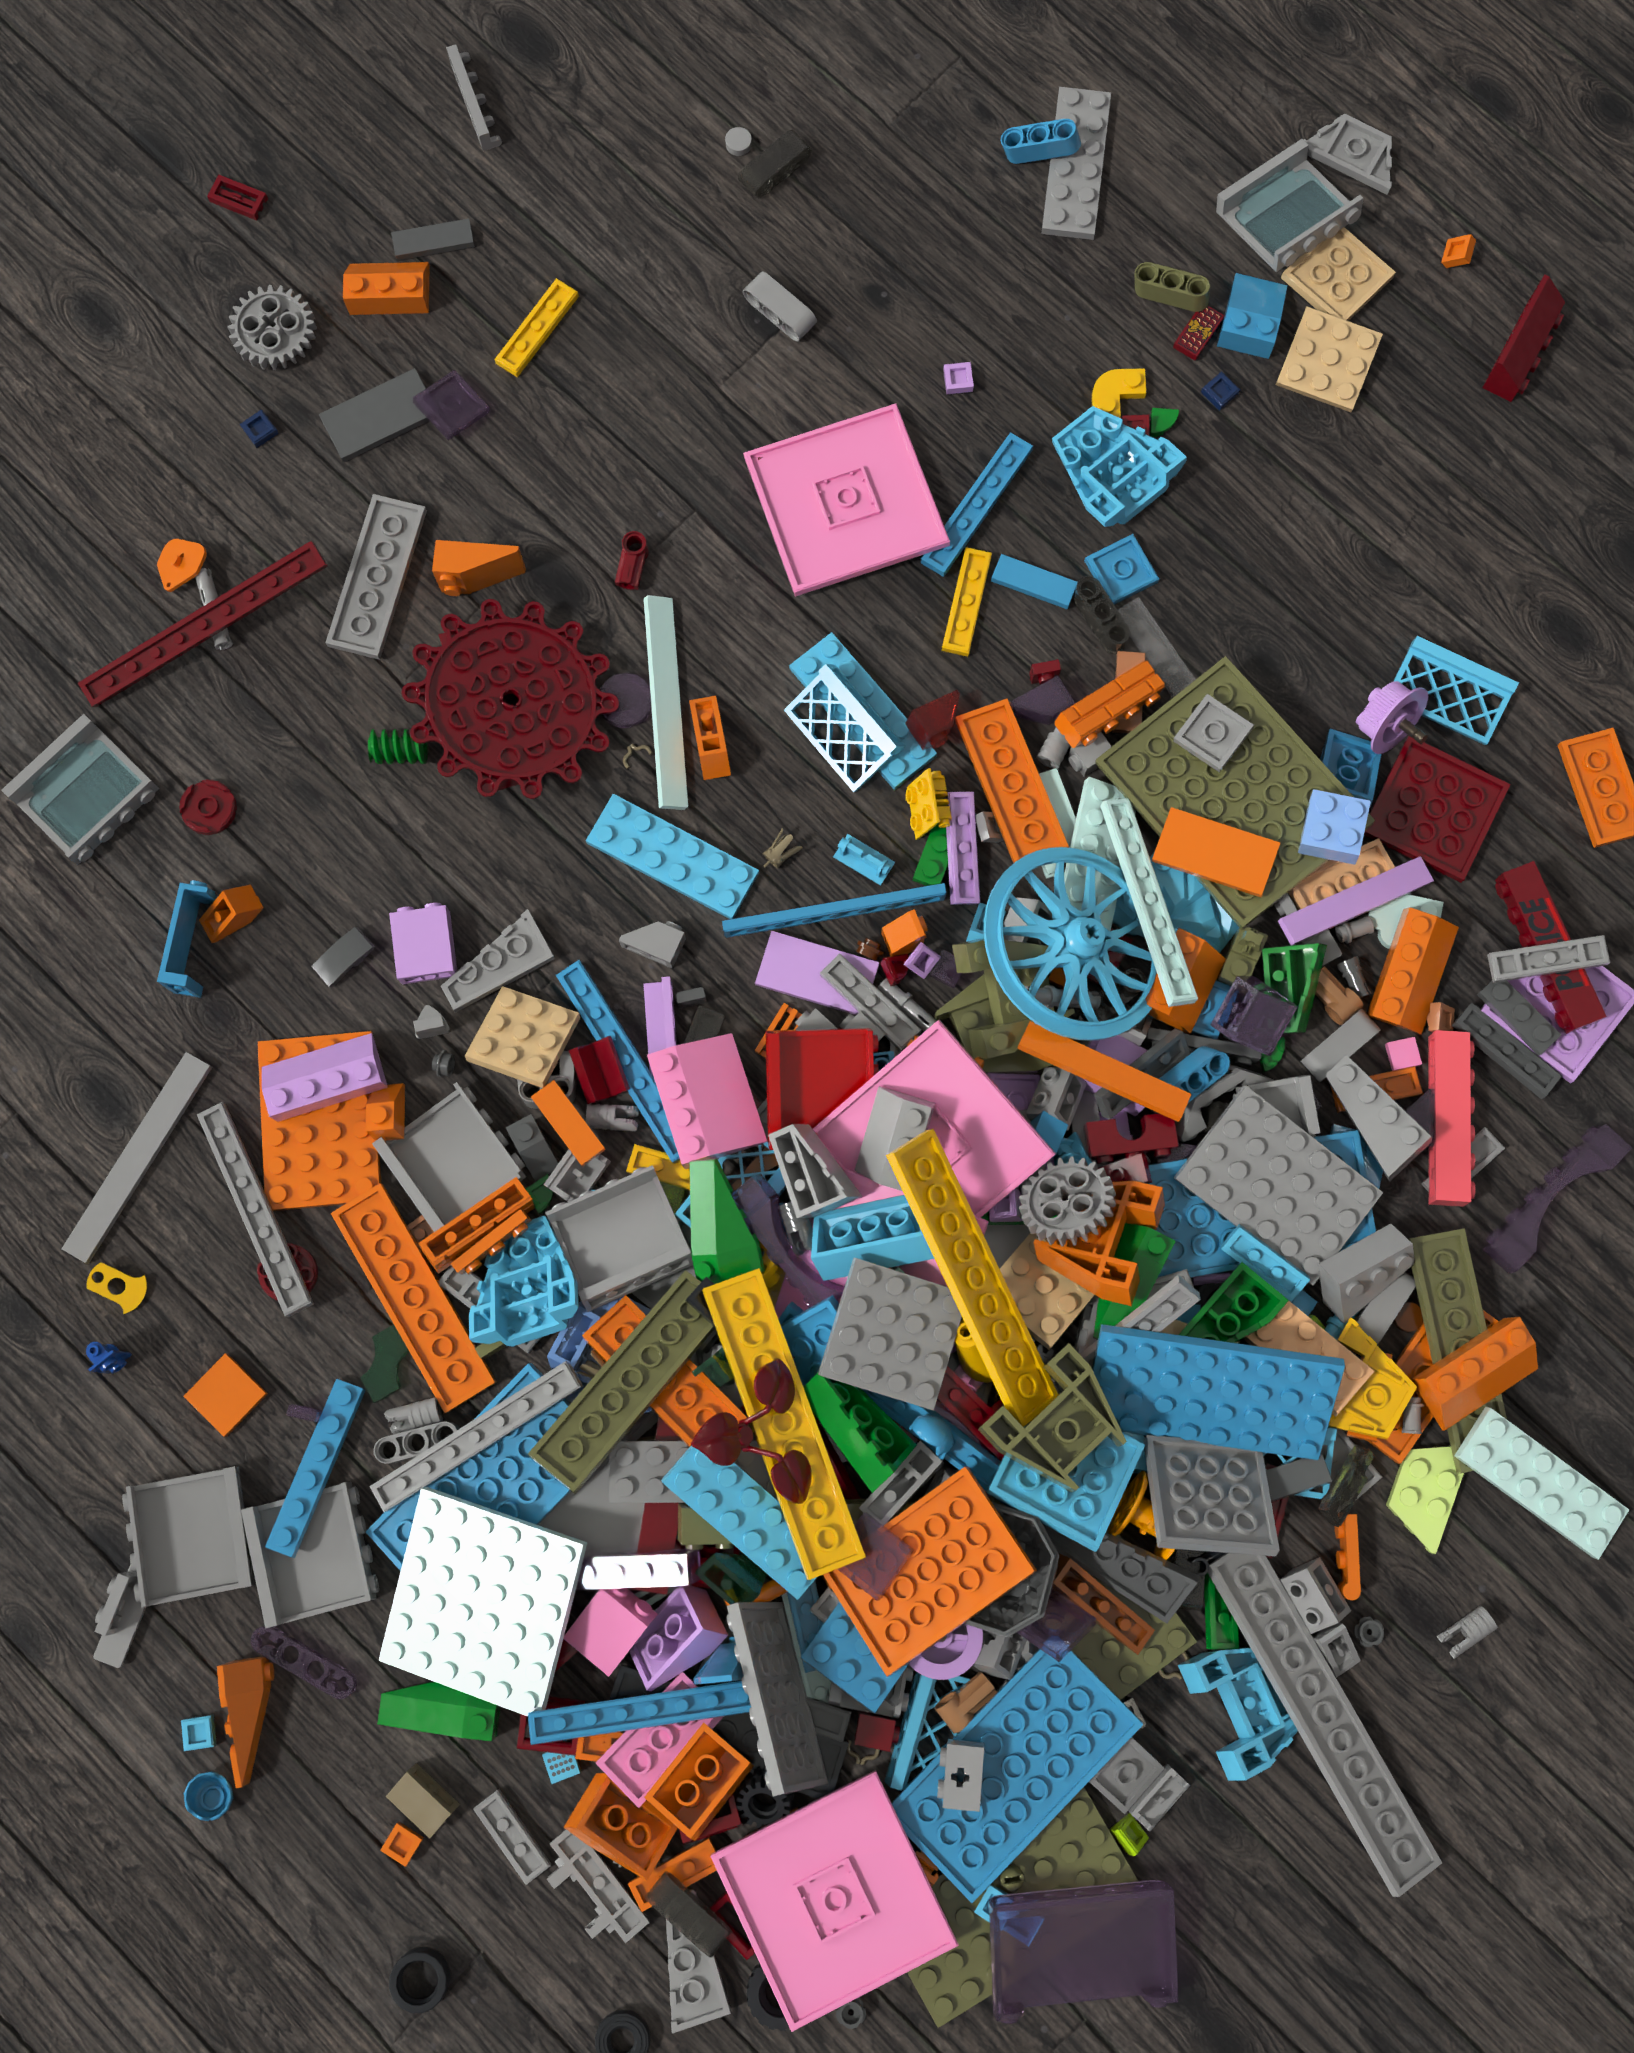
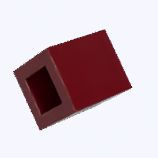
M860 1711L854 1745L890 1752L891 1745H897L900 1726H895V1718Z

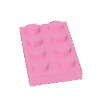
M682 1672L663 1692L697 1688V1686ZM723 1717L625 1731L597 1760L596 1765L639 1808L646 1801L644 1798L703 1722L713 1729Z

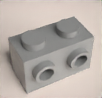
M1059 1067L1044 1068L1028 1106L1027 1117L1033 1120L1042 1111H1045L1068 1124L1066 1129L1068 1131L1087 1083L1083 1078Z
M1320 1557L1293 1568L1280 1579L1311 1634L1339 1623L1351 1612Z

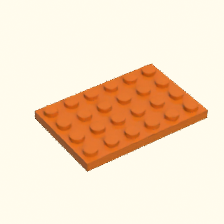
M371 1031L258 1041L264 1192L273 1211L344 1205L381 1183L380 1154L372 1144L375 1140L366 1132V1103L372 1093L277 1122L269 1117L262 1092V1067L372 1033Z
M965 1466L860 1542L866 1558L823 1574V1576L888 1677L1037 1570L969 1467Z

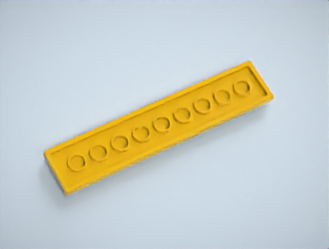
M929 1129L890 1152L886 1157L1005 1408L1024 1427L1059 1394L1049 1373L1043 1368L1045 1366L940 1141L934 1129Z
M760 1268L703 1288L702 1291L748 1417L763 1410L766 1406L759 1402L754 1391L755 1376L763 1365L778 1358L788 1367L793 1377L795 1396L789 1410L783 1414H778L771 1409L768 1414L750 1424L760 1449L779 1453L783 1457L787 1451L797 1450L802 1452L810 1463L812 1471L811 1485L807 1499L803 1504H794L788 1501L776 1490L773 1484L807 1580L866 1558ZM762 1455L772 1482L771 1469L778 1461L775 1458Z

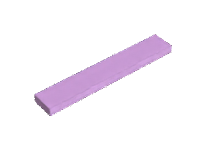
M1420 856L1282 917L1278 922L1290 945L1293 946L1429 885L1434 880Z

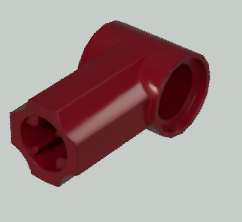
M631 531L624 535L622 539L623 548L615 585L627 590H638L649 549L644 535L638 531ZM634 543L642 545L638 551L629 550V547Z

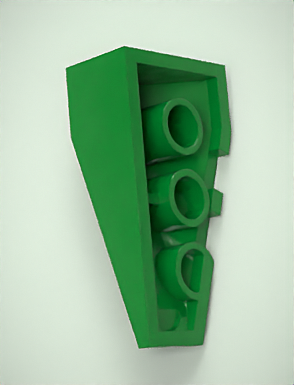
M718 1159L690 1161L691 1256L696 1278L702 1282L707 1277L713 1283H720L759 1268L761 1273L764 1272L765 1268L760 1243L755 1233L751 1235L744 1221L746 1215L743 1209H738L732 1197L733 1189Z
M1125 1223L1114 1258L1137 1263L1140 1282L1132 1306L1101 1298L1098 1299L1093 1333L1094 1339L1098 1340L1101 1324L1117 1325L1146 1301L1175 1244V1240L1150 1227Z
M1241 1262L1179 1335L1236 1343L1269 1324L1289 1300Z
M430 1682L382 1693L377 1724L458 1738L492 1741L497 1737L501 1706L440 1683Z

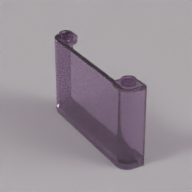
M1159 1880L1005 1894L993 1896L989 1899L993 2015L997 2022L1001 2021L1006 2024L1016 2023L1019 2018L1024 2016V2008L1138 1995H1141L1145 2001L1150 2002L1151 2006L1158 2008L1166 2007L1168 2003L1178 2002L1174 1890L1168 1883Z

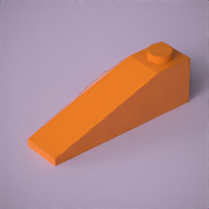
M268 1656L235 1660L217 1666L221 1708L227 1707L229 1713L225 1723V1731L234 1741V1744L230 1747V1759L236 1788L249 1784L270 1694L271 1681L274 1680V1666L272 1662H269Z

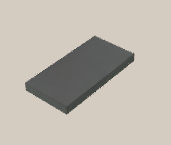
M414 368L320 413L319 416L344 463L439 417V413Z

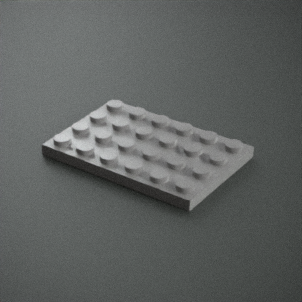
M1243 1085L1242 1089H1240L1174 1176L1176 1181L1237 1227L1240 1224L1310 1277L1308 1282L1310 1285H1314L1320 1277L1318 1263L1337 1254L1383 1194L1380 1189L1247 1085Z
M737 1602L728 1605L727 1623L729 1629L734 1634L736 1642L734 1652L737 1661L741 1663L744 1675L742 1677V1686L745 1693L749 1696L751 1704L749 1710L750 1719L757 1729L759 1737L757 1748L760 1756L764 1758L767 1770L765 1772V1781L768 1789L772 1791L774 1797L828 1784L810 1708L806 1701L807 1696L784 1603Z

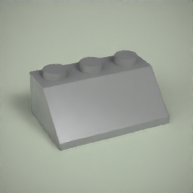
M879 1086L855 1171L878 1184L902 1191L886 1155L928 1130L935 1103Z

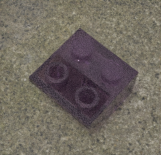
M1237 976L1210 1025L1232 1041L1265 1055H1271L1298 1006L1254 976Z

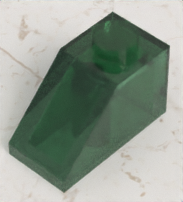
M714 1553L694 1573L730 1605L737 1602H753L760 1595L767 1575L745 1555Z

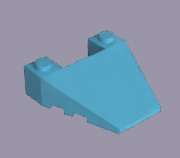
M1251 1648L1204 1652L1178 1665L1190 1694L1209 1692L1217 1687L1239 1739L1216 1751L1228 1781L1248 1780L1270 1768L1276 1761L1275 1757L1284 1747H1288L1294 1740L1292 1737L1298 1730Z

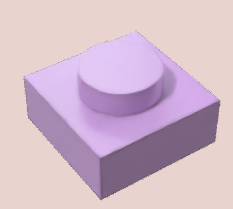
M971 362L944 365L946 394L973 392Z

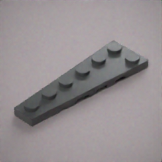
M1043 1524L1059 1554L1071 1558L1085 1571L1166 1624L1198 1583L1200 1576L1107 1532L1099 1549L1094 1552Z

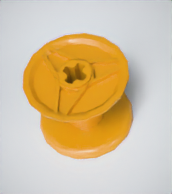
M1145 1471L1138 1473L1123 1493L1108 1526L1109 1534L1117 1536L1130 1522L1140 1528L1141 1534L1145 1535L1147 1532L1156 1537L1152 1502L1144 1497L1148 1485V1474ZM1156 1543L1154 1555L1167 1560L1175 1549L1158 1548Z

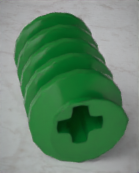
M371 729L368 739L369 761L372 763L374 759L377 764H382L385 759L388 764H393L395 759H397L399 764H404L406 759H408L410 764H415L417 759H419L421 764H426L428 760V742L416 743L410 737L408 729H404L402 737H399L397 729H393L391 737H388L386 729H382L380 737H377L375 729Z

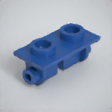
M92 1342L86 1348V1355L94 1365L88 1370L90 1372L107 1374L111 1372L114 1374L127 1364L125 1360L132 1354L119 1351L113 1344L105 1345L99 1342Z

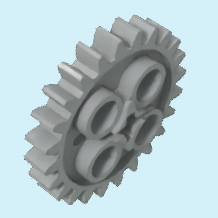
M269 285L267 292L258 287L257 295L248 291L250 299L239 298L242 306H233L236 315L229 316L232 324L228 326V330L231 333L229 338L232 344H234L236 352L240 353L244 361L249 359L252 366L259 362L263 370L270 364L273 370H276L277 363H281L284 368H287L288 360L296 364L295 356L297 354L305 357L302 349L312 348L308 340L316 338L313 330H316L317 326L313 321L315 316L310 311L309 303L304 302L301 294L296 296L293 289H289L285 293L282 285L279 286L277 291H274L272 285ZM276 308L273 312H268L269 310ZM292 324H295L294 327H292V328H287L288 326H290V325H292ZM257 326L255 330L249 331L251 328ZM276 343V345L268 347L270 344Z
M1071 1156L1068 1163L1064 1164L1062 1158H1059L1058 1165L1053 1166L1051 1162H1047L1048 1169L1046 1171L1039 1168L1037 1170L1038 1177H1028L1031 1185L1022 1186L1025 1195L1019 1196L1022 1204L1019 1206V1210L1025 1226H1028L1031 1234L1036 1233L1040 1241L1047 1238L1049 1245H1052L1058 1239L1060 1245L1064 1247L1067 1239H1071L1073 1245H1076L1077 1237H1082L1083 1240L1088 1241L1087 1233L1092 1232L1098 1235L1097 1226L1106 1227L1105 1217H1113L1111 1207L1116 1206L1114 1199L1116 1192L1110 1176L1106 1175L1104 1168L1098 1169L1094 1161L1088 1165L1086 1159L1082 1158L1077 1164L1074 1157Z

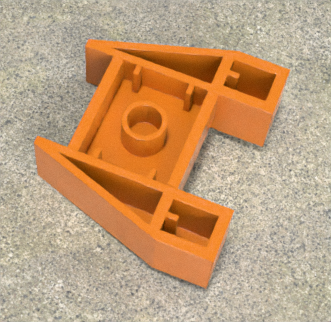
M1137 1181L1112 1182L1116 1192V1196H1114L1116 1206L1111 1207L1113 1217H1105L1107 1226H1097L1098 1235L1092 1232L1087 1233L1088 1241L1083 1240L1082 1237H1077L1076 1245H1073L1071 1239H1067L1064 1247L1060 1245L1058 1239L1052 1245H1049L1046 1241L1035 1239L1034 1247L1038 1261L1103 1300L1132 1306L1140 1282L1138 1264L1114 1258L1125 1223L1146 1226L1157 1230L1165 1207L1163 1187Z

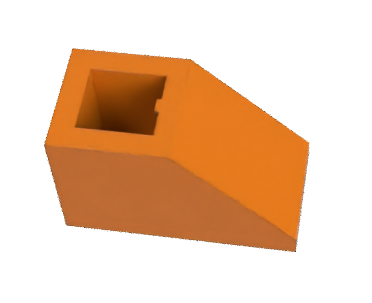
M914 909L882 927L881 934L891 957L911 953L920 942L924 944V939L927 938L925 932H928L923 916L918 917Z

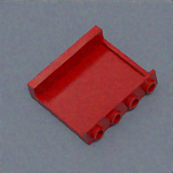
M872 1029L766 1031L768 1135L791 1124H809L813 1129L879 1072L878 1064H874L873 1052H878V1036L873 1035ZM768 1136V1147L770 1150H773Z

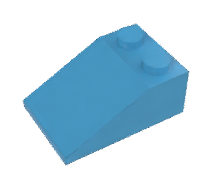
M1236 273L1217 347L1269 359L1281 321L1287 285Z
M1329 729L1320 760L1353 797L1370 800L1372 803L1381 754H1376L1371 750V741Z

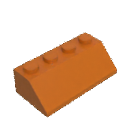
M1411 907L1403 909L1367 1015L1370 1018L1422 1034L1428 1013L1430 1012V1003H1433L1459 927L1438 916Z
M1520 1317L1503 1318L1411 1380L1417 1386L1418 1392L1442 1431H1445L1538 1369L1536 1342Z

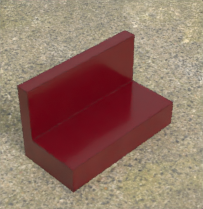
M607 1036L592 1044L569 1050L588 1104L606 1100L630 1090L611 1036Z

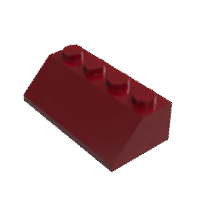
M1544 274L1482 387L1512 402L1517 393L1523 394L1530 381L1526 378L1528 372L1534 373L1541 360V357L1537 356L1540 349L1545 351L1553 338L1549 334L1551 328L1556 330L1564 317V314L1560 313L1565 301L1550 276Z

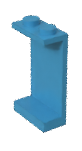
M192 880L190 884H179L157 979L158 983L175 994L199 998L202 996L203 986L188 975H184L200 903L211 905L218 897L215 891L209 889L206 883Z

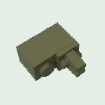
M1247 926L1242 930L1239 928L1233 936L1225 956L1226 960L1216 981L1236 988L1235 993L1241 994L1247 988L1268 935Z

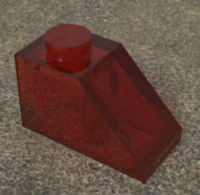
M958 690L912 710L905 725L922 750L931 746L934 748L940 747L948 740L947 736L953 727L960 696Z

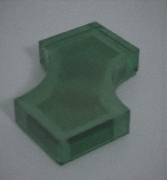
M394 1324L372 1337L375 1346L374 1361L370 1369L360 1377L374 1403L401 1389L398 1378L399 1365L409 1350Z

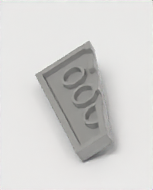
M695 1887L665 1899L672 2034L731 2014V2008Z

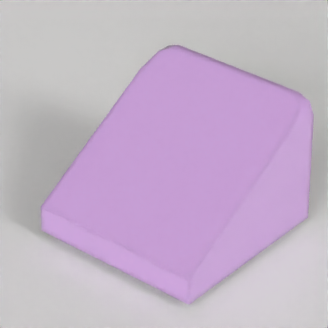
M920 942L904 965L925 979L941 956Z
M1015 1188L989 1210L990 1221H1023L1019 1206L1022 1205L1019 1196L1022 1193Z

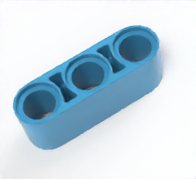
M1059 119L1009 128L1002 134L1001 144L1007 159L1013 164L1072 155L1081 147V139L1073 120Z
M1201 1046L1159 1079L1191 1093L1189 1103L1225 1075L1230 1067V1060L1224 1052L1208 1046Z

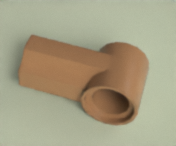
M1325 966L1321 969L1315 995L1325 1005L1324 1008L1329 1017L1337 1024L1343 1025L1363 1007V1002L1354 991L1344 988Z
M978 1672L957 1692L953 1691L944 1696L936 1704L935 1710L953 1733H958L973 1719L974 1714L997 1691L984 1674Z

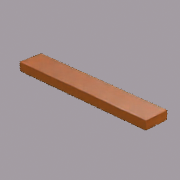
M1032 1021L1029 1022L1017 1048L1177 1122L1182 1118L1191 1093L1074 1040L1052 1033Z

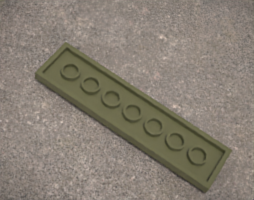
M1465 1228L1408 1239L1413 1243L1414 1265H1412V1271L1433 1364L1487 1330ZM1499 1394L1447 1429L1456 1473L1474 1471L1454 1455L1484 1408L1490 1407L1507 1419L1502 1394Z
M685 1270L528 1453L530 1458L574 1494L579 1491L714 1331L715 1327L685 1301L701 1283L688 1271Z

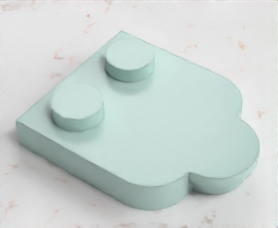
M1406 894L1369 911L1368 916L1371 918L1374 928L1378 930L1380 943L1390 949L1403 909L1411 907L1441 918L1444 902Z

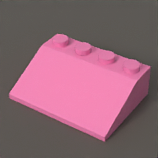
M732 1033L672 1046L647 1055L680 1161L685 1169L690 1168L689 1162L692 1160L718 1159L768 1142Z

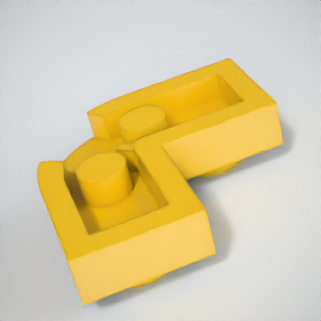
M1114 369L1102 374L1097 379L1093 388L1092 406L1121 418L1120 399H1139L1146 396L1145 369Z

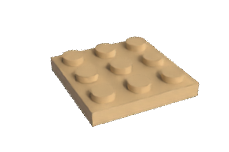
M1343 227L1334 237L1325 239L1313 251L1301 255L1283 272L1281 279L1318 311L1349 321L1393 279L1396 272Z
M1306 307L1276 385L1352 412L1383 334Z
M502 986L465 1054L466 1061L543 1088L546 1086L576 1028L580 1015L573 1010Z
M1030 1233L1002 1265L1000 1271L1030 1335L1050 1350L1095 1295L1038 1261L1034 1240L1039 1239L1036 1233Z

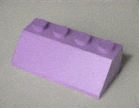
M372 1033L262 1067V1092L269 1117L277 1122L388 1088Z

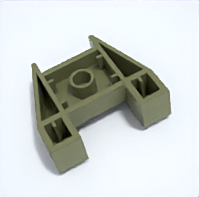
M984 939L953 944L952 948L957 973H973L984 970L994 1024L968 1030L973 1058L989 1059L1014 1053L1018 1050L1017 1048L1022 1036L1032 1020L1026 1017L1011 1002L996 980L988 960ZM1004 940L1010 961L1038 957L1044 954L1048 948L1045 945ZM1040 967L1013 970L1024 986H1031ZM1048 975L1040 985V988L1050 985ZM1054 1007L1050 1009L1054 1012H1057V1009H1054ZM1067 1009L1064 1016L1068 1018L1074 1014V1009Z
M984 974L937 1010L934 1019L937 1021L947 1018L951 1019L960 1044L972 1058L973 1053L968 1030L994 1024ZM1019 1049L1014 1053L989 1059L982 1058L985 1061L983 1070L986 1074L1039 1075L1043 1073L1044 1068L1056 1067Z
M1068 1343L1043 1367L1064 1389L1043 1411L1024 1428L1002 1406L978 1430L1001 1454L1064 1489L1074 1492L1079 1486L1068 1474L1107 1436L1117 1447L1124 1445L1127 1441L1091 1366Z

